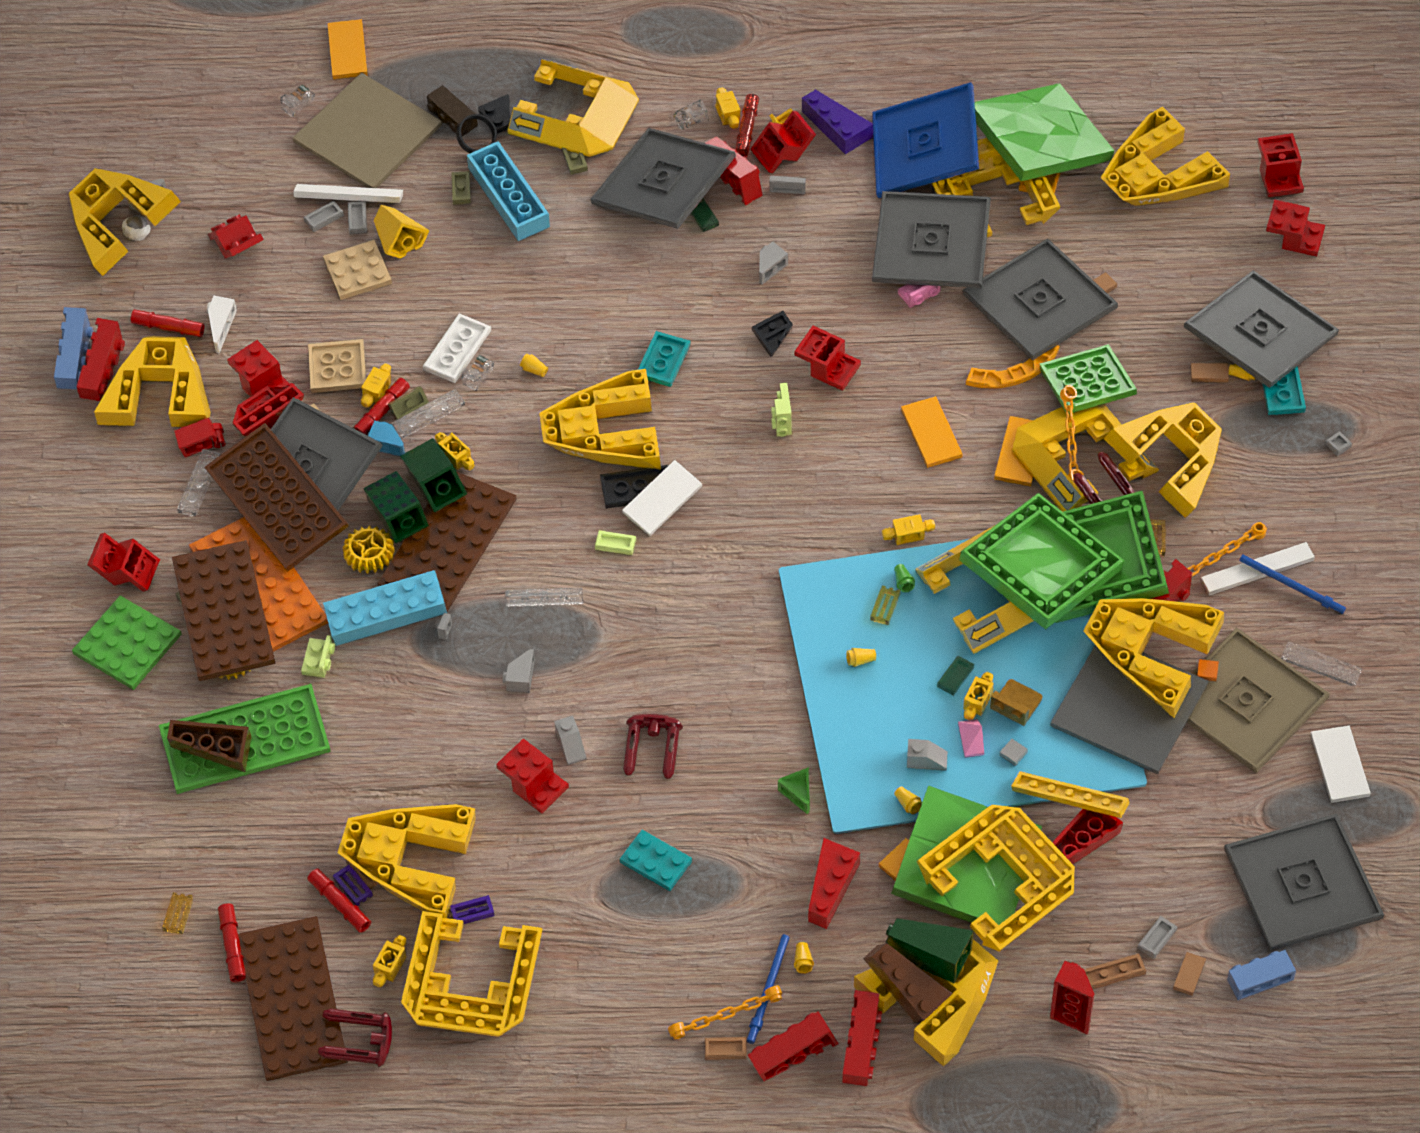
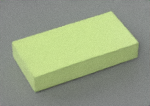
M599 530L595 550L633 555L636 536Z

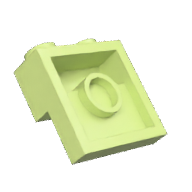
M780 383V391L776 392L777 399H774V407H771L772 429H776V435L784 437L792 435L791 406L787 383Z

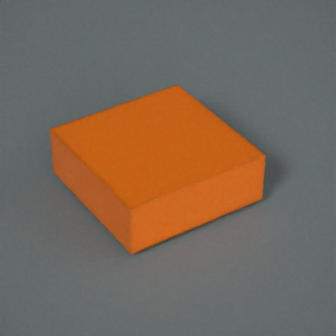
M1199 659L1197 676L1216 682L1219 661Z

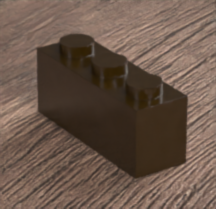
M443 85L427 95V108L429 111L435 113L443 123L449 125L454 133L457 132V128L464 118L475 114ZM469 119L462 124V137L478 126L477 119Z

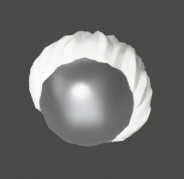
M140 215L128 217L122 224L123 235L135 241L144 240L151 229L147 219Z

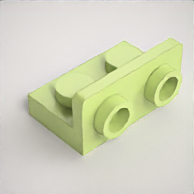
M327 635L326 640L309 638L301 670L302 675L325 678L326 671H329L331 667L330 655L334 654L335 643L332 642L331 635Z

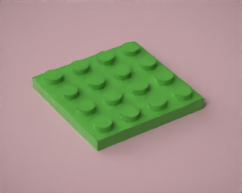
M1109 344L1039 364L1043 376L1064 410V402L1060 398L1061 390L1067 385H1071L1076 389L1077 396L1073 399L1072 413L1137 395V388Z
M119 596L72 649L73 655L134 690L182 634L181 630L126 598Z

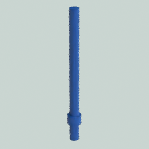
M1243 554L1239 559L1240 562L1322 603L1321 606L1327 609L1331 608L1341 614L1346 610V607L1333 601V598L1327 595L1323 596Z
M783 934L781 936L761 997L766 996L764 992L766 989L774 986L790 938L788 935ZM768 1001L763 1002L757 1008L755 1016L751 1019L750 1031L746 1040L749 1044L755 1043L758 1031L762 1028V1019Z

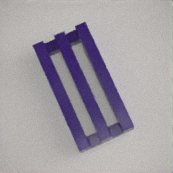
M347 865L333 875L334 881L354 905L359 906L360 902H365L367 897L371 898L373 896L372 891L350 865ZM348 872L365 892L364 894L359 891L345 873ZM339 877H342L346 881V883L356 893L358 898L354 896V894L349 890V888L344 884V882Z
M489 895L450 906L453 919L463 920L464 924L495 916ZM486 903H487V905H485V906H481V907H478V908L475 907V906H479V905H482V904H486ZM468 909L467 911L456 913L457 911Z

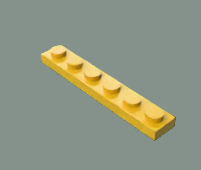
M1019 771L1011 785L1014 792L1122 818L1129 805V799L1126 797Z

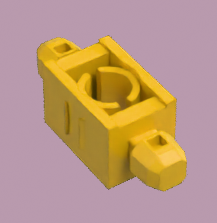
M723 87L718 88L716 91L715 108L723 125L728 124L732 129L738 128L741 110L733 91L727 92Z
M384 363L379 369L373 367L361 387L363 394L361 405L368 408L373 402L376 403L391 384V366Z
M441 432L435 435L437 444L456 470L463 467L470 471L475 467L474 461L471 459L470 448L456 435L450 433L447 436Z
M920 514L892 520V528L889 527L882 530L883 540H893L895 538L896 545L924 540L925 531L930 532L935 529V523L931 519L924 520L923 522Z
M985 672L981 678L975 676L964 698L963 709L965 710V719L972 720L976 714L982 716L993 694L994 683L992 673ZM982 693V697H978L976 700L975 696Z
M398 935L393 943L385 942L373 964L375 974L373 977L374 986L380 988L387 980L394 981L407 957L405 951L407 940L404 936ZM394 957V961L391 963H387L386 966L385 962L387 960H392V958Z

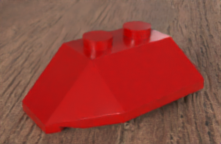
M288 383V385H269L237 406L232 423L243 436H248L264 423L271 429L291 399L294 397L302 401L304 394L293 383Z

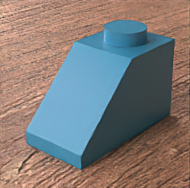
M374 421L368 436L383 445L380 452L397 456L405 454L404 443L393 425L387 422Z

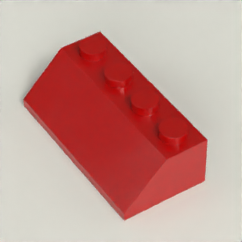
M1064 961L1054 980L1050 1018L1088 1035L1095 994L1085 970L1077 963Z

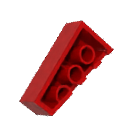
M717 136L705 142L706 144L735 151L736 157L721 174L720 178L725 185L730 184L733 188L732 192L736 196L740 195L742 197V202L745 206L763 196L759 179L760 171L756 165L750 163L746 157L741 156L736 149H732Z
M97 318L95 322L98 327L97 332L92 333L91 350L87 349L86 365L82 366L77 383L79 398L101 401L107 391L108 381L113 377V369L119 362V354L124 349L125 341L122 339L118 321Z
M1175 559L1171 563L1172 568L1168 572L1164 570L1169 594L1150 599L1174 602L1185 601L1190 595L1193 573Z
M1082 809L1052 843L1072 864H1075L1119 835L1124 822L1114 816Z
M823 838L808 909V922L825 929L828 928L860 865V852Z
M855 990L854 1007H852L851 1028H849L848 1047H846L842 1083L867 1086L868 1079L873 1078L874 1067L870 1065L871 1060L876 1059L877 1048H873L874 1041L878 1042L880 1029H876L877 1023H881L883 1012L879 1010L880 993Z
M817 1011L816 1013L808 1014L800 1023L792 1024L784 1033L773 1036L763 1046L755 1047L748 1054V1057L763 1081H766L788 1070L790 1064H800L805 1061L808 1055L815 1053L817 1056L824 1052V1047L830 1044L832 1047H835L839 1043L820 1012Z

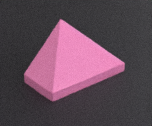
M978 719L958 722L964 757L984 755L982 726Z

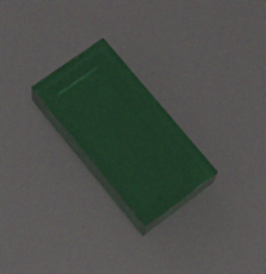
M702 198L691 212V215L701 230L705 232L719 226V221L704 198Z
M957 656L938 681L937 687L954 696L974 669V664Z

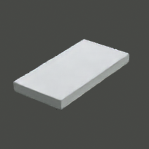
M458 314L424 363L423 370L456 383L491 332V326Z
M674 460L622 510V513L648 536H651L702 487V483Z
M1350 725L1312 731L1310 736L1330 802L1370 797L1371 793Z

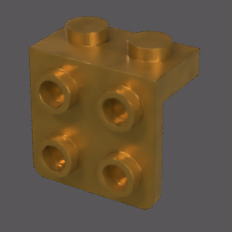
M1009 679L1000 693L994 691L991 695L990 709L1025 726L1042 701L1043 696L1033 689L1013 679Z

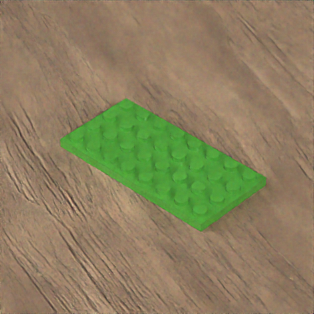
M311 684L179 719V721L249 727L252 737L245 772L170 747L167 739L170 722L159 725L177 794L331 752Z

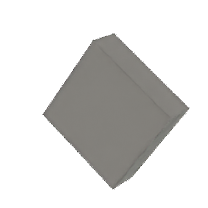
M1340 431L1325 441V445L1337 457L1352 447V443Z
M444 613L437 627L439 639H447L452 627L450 614Z
M1011 739L1000 751V756L1016 766L1027 754L1028 749Z

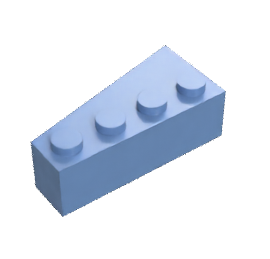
M64 307L63 314L65 315L66 322L61 324L62 339H59V355H57L54 380L57 388L77 389L82 366L86 365L87 349H90L89 340L93 333V327L90 326L86 308Z

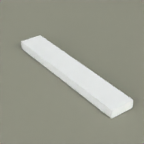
M297 184L294 189V197L400 203L403 197V190Z
M1307 542L1254 560L1276 572H1281L1314 561L1315 557ZM1242 563L1201 577V582L1210 596L1266 577L1267 575Z

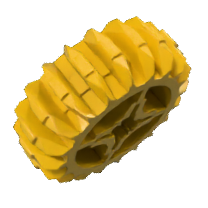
M370 525L367 529H364L361 526L359 531L354 529V534H348V539H345L342 549L344 559L353 571L358 569L361 573L365 570L368 574L369 571L373 570L376 573L378 568L383 570V565H389V560H392L394 554V543L389 533H386L384 529L379 530L377 526L371 529Z

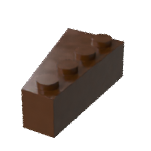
M170 720L167 735L170 747L243 772L246 771L252 737L249 727Z
M887 943L877 945L863 958L914 1022L924 1021L952 995L949 990Z

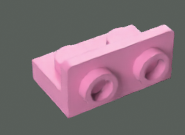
M906 284L898 289V294L911 308L921 304L930 297L936 296L940 292L941 286Z

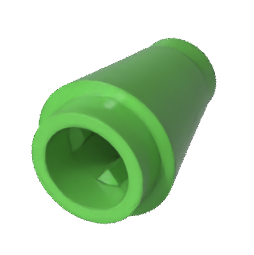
M904 564L896 565L894 571L897 588L902 592H910L915 587V579Z

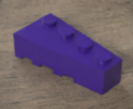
M816 89L802 97V112L844 154L849 153L873 138V123Z

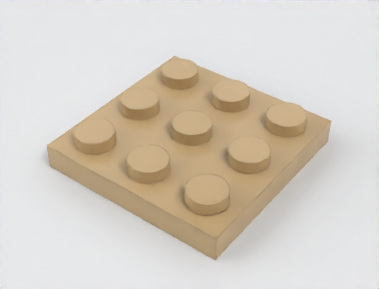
M375 240L323 256L340 300L392 284L391 277Z
M363 339L308 344L311 393L359 389L362 387L366 380Z

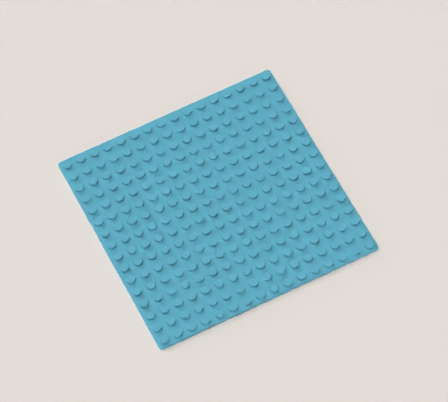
M969 539L779 568L781 586L833 833L841 834L916 822L919 812L916 814L907 813L894 795L896 789L901 786L920 797L921 802L929 785L987 807L990 805L1015 807L1050 801L1012 791L1011 785L1019 771L1102 792L1146 786L1147 779L1144 768L1050 726L1053 717L1095 646L1083 631L1092 614L1058 623L1055 622L1046 630L1033 621L973 654L964 641L963 635L954 624L953 618L970 609L978 620L1009 603V601L964 564L945 573L951 585L935 594L916 572V568ZM898 564H904L915 579V587L910 592H902L897 588L894 567ZM851 648L875 649L876 661L853 667V665L849 666L846 652L851 650ZM985 672L992 673L993 693L994 691L1000 693L1007 681L1013 679L1042 694V701L1025 726L990 709V698L982 716L976 714L975 718L972 719H978L982 726L984 755L964 757L958 722L968 721L964 718V698L975 676L981 678ZM982 693L976 695L975 699L977 700L978 697H982ZM908 739L929 740L948 751L947 771L907 768ZM1011 739L1028 749L1027 754L1016 766L1000 756V751Z

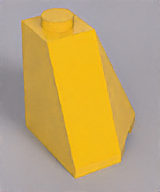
M384 205L380 206L373 220L385 254L400 259L406 256L407 252L421 248L429 233L427 228L403 213Z

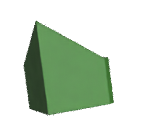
M809 767L778 780V791L806 814L810 812Z

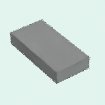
M770 176V192L805 194L806 178Z
M332 201L303 218L309 228L315 232L343 217L344 213L335 201Z
M366 201L348 202L349 234L367 233Z
M1160 916L1140 941L1137 949L1155 959L1177 931V926Z

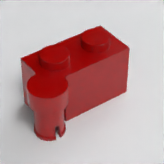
M210 418L199 420L196 423L183 426L174 431L178 447L185 458L212 448V440L215 448H221L220 442L222 447L226 445L222 424L212 423Z

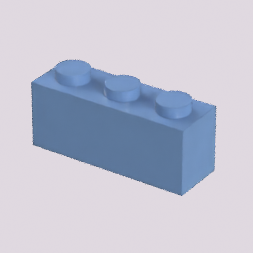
M1286 950L1281 952L1274 951L1262 959L1255 958L1248 964L1232 967L1229 970L1227 980L1237 1000L1294 980L1296 969Z

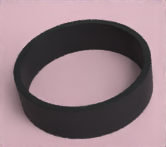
M481 114L467 116L457 128V141L461 148L468 153L477 150L469 147L462 139L461 127L465 121L479 119L485 122L492 132L491 144L495 143L497 138L494 123L488 117Z

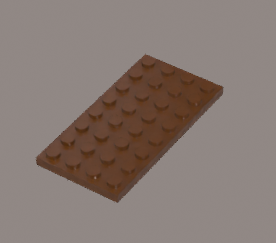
M266 423L204 467L287 572L349 527L346 520Z
M459 472L457 474L467 495L436 512L432 510L429 503L426 505L423 512L429 526L404 540L377 583L378 587L435 570L448 612L517 500L515 494Z
M247 540L173 556V566L198 680L204 681L276 664Z
M310 917L239 933L241 955L244 956L246 981L266 1081L348 1063L345 1060L323 1058L318 1054V1049L323 1046L345 1048L340 1022L328 1021L322 1016L324 1010L330 1008L337 1009L318 917Z

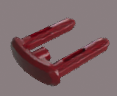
M1103 451L1099 452L1097 455L1099 462L1122 494L1135 493L1109 455ZM1075 473L1073 475L1075 484L1090 504L1102 501L1082 474Z
M638 714L631 716L626 721L629 728L623 765L625 775L631 776L635 771L640 728L646 726L648 727L647 734L652 737L659 736L660 728L668 730L662 772L665 779H671L675 771L679 731L683 729L682 724L676 718L660 714ZM632 735H635L633 749H630ZM674 738L673 751L669 752L671 739Z
M331 1008L323 1011L322 1016L328 1021L381 1027L382 1031L381 1033L371 1032L370 1045L380 1046L378 1052L323 1046L318 1049L320 1056L329 1059L376 1064L378 1068L385 1064L392 1040L391 1018L386 1012L381 1015Z

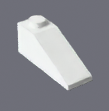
M213 296L212 301L207 305L216 353H220L237 311L234 299Z

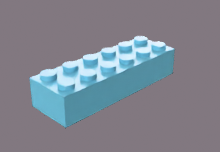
M499 141L467 155L468 169L518 241L550 227L549 213Z
M435 570L323 603L331 635L336 646L447 613Z

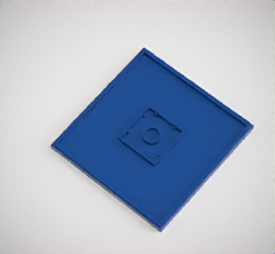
M971 82L872 112L876 195L878 198H882V191L902 192L979 169L974 87Z

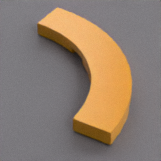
M1055 346L1033 361L1028 359L1024 363H1019L1003 371L972 367L966 379V385L984 389H997L1024 383L1041 373L1040 363L1055 359L1060 346Z

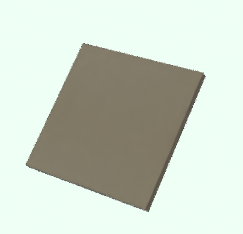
M361 73L293 137V142L367 188H378L442 126V121Z
M1236 627L1205 659L1219 661L1217 681H1208V685L1187 723L1257 774L1329 698L1330 693ZM1198 667L1192 672V674L1197 676Z

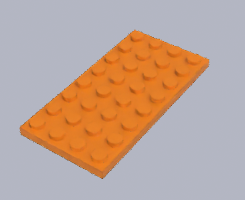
M244 517L189 544L190 550L196 552L247 540L273 652L328 624L326 614L295 568L293 567L287 572Z

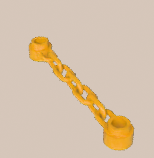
M1067 385L1061 390L1060 398L1063 400L1066 410L1067 450L1070 454L1068 476L1074 482L1073 475L1075 473H1080L1083 476L1084 474L1078 469V464L1076 463L1077 445L1074 437L1075 422L1072 410L1073 399L1077 396V391L1073 386ZM1072 421V427L1068 428V423ZM1074 444V450L1070 451V445Z
M1261 522L1253 524L1251 529L1245 532L1241 538L1230 541L1223 546V549L1209 554L1202 562L1192 565L1187 569L1191 570L1194 568L1193 577L1199 573L1200 569L1214 564L1221 556L1238 549L1242 543L1252 539H1263L1266 535V526ZM1234 543L1235 547L1229 550L1228 546ZM1214 555L1215 560L1209 563L1208 558Z
M779 985L770 987L764 991L766 996L761 998L757 996L752 997L737 1007L729 1006L723 1008L716 1015L710 1017L702 1016L694 1019L687 1026H684L683 1022L672 1024L668 1027L669 1034L674 1040L680 1039L685 1036L686 1031L705 1028L709 1026L710 1022L715 1020H726L735 1016L736 1012L741 1010L750 1011L758 1008L763 1002L768 1000L771 1003L778 1002L782 999L781 995L783 993ZM756 1000L755 1003L757 1005L748 1008L749 1005L746 1003ZM730 1010L731 1014L723 1017L722 1012ZM704 1019L703 1022L706 1024L697 1027V1024L695 1022Z

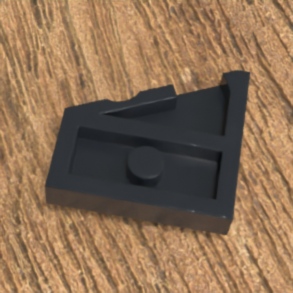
M508 94L478 107V112L488 117L494 123L497 134L507 130L509 127L510 98Z
M781 311L752 326V331L769 356L772 357L792 329L793 324L785 312Z

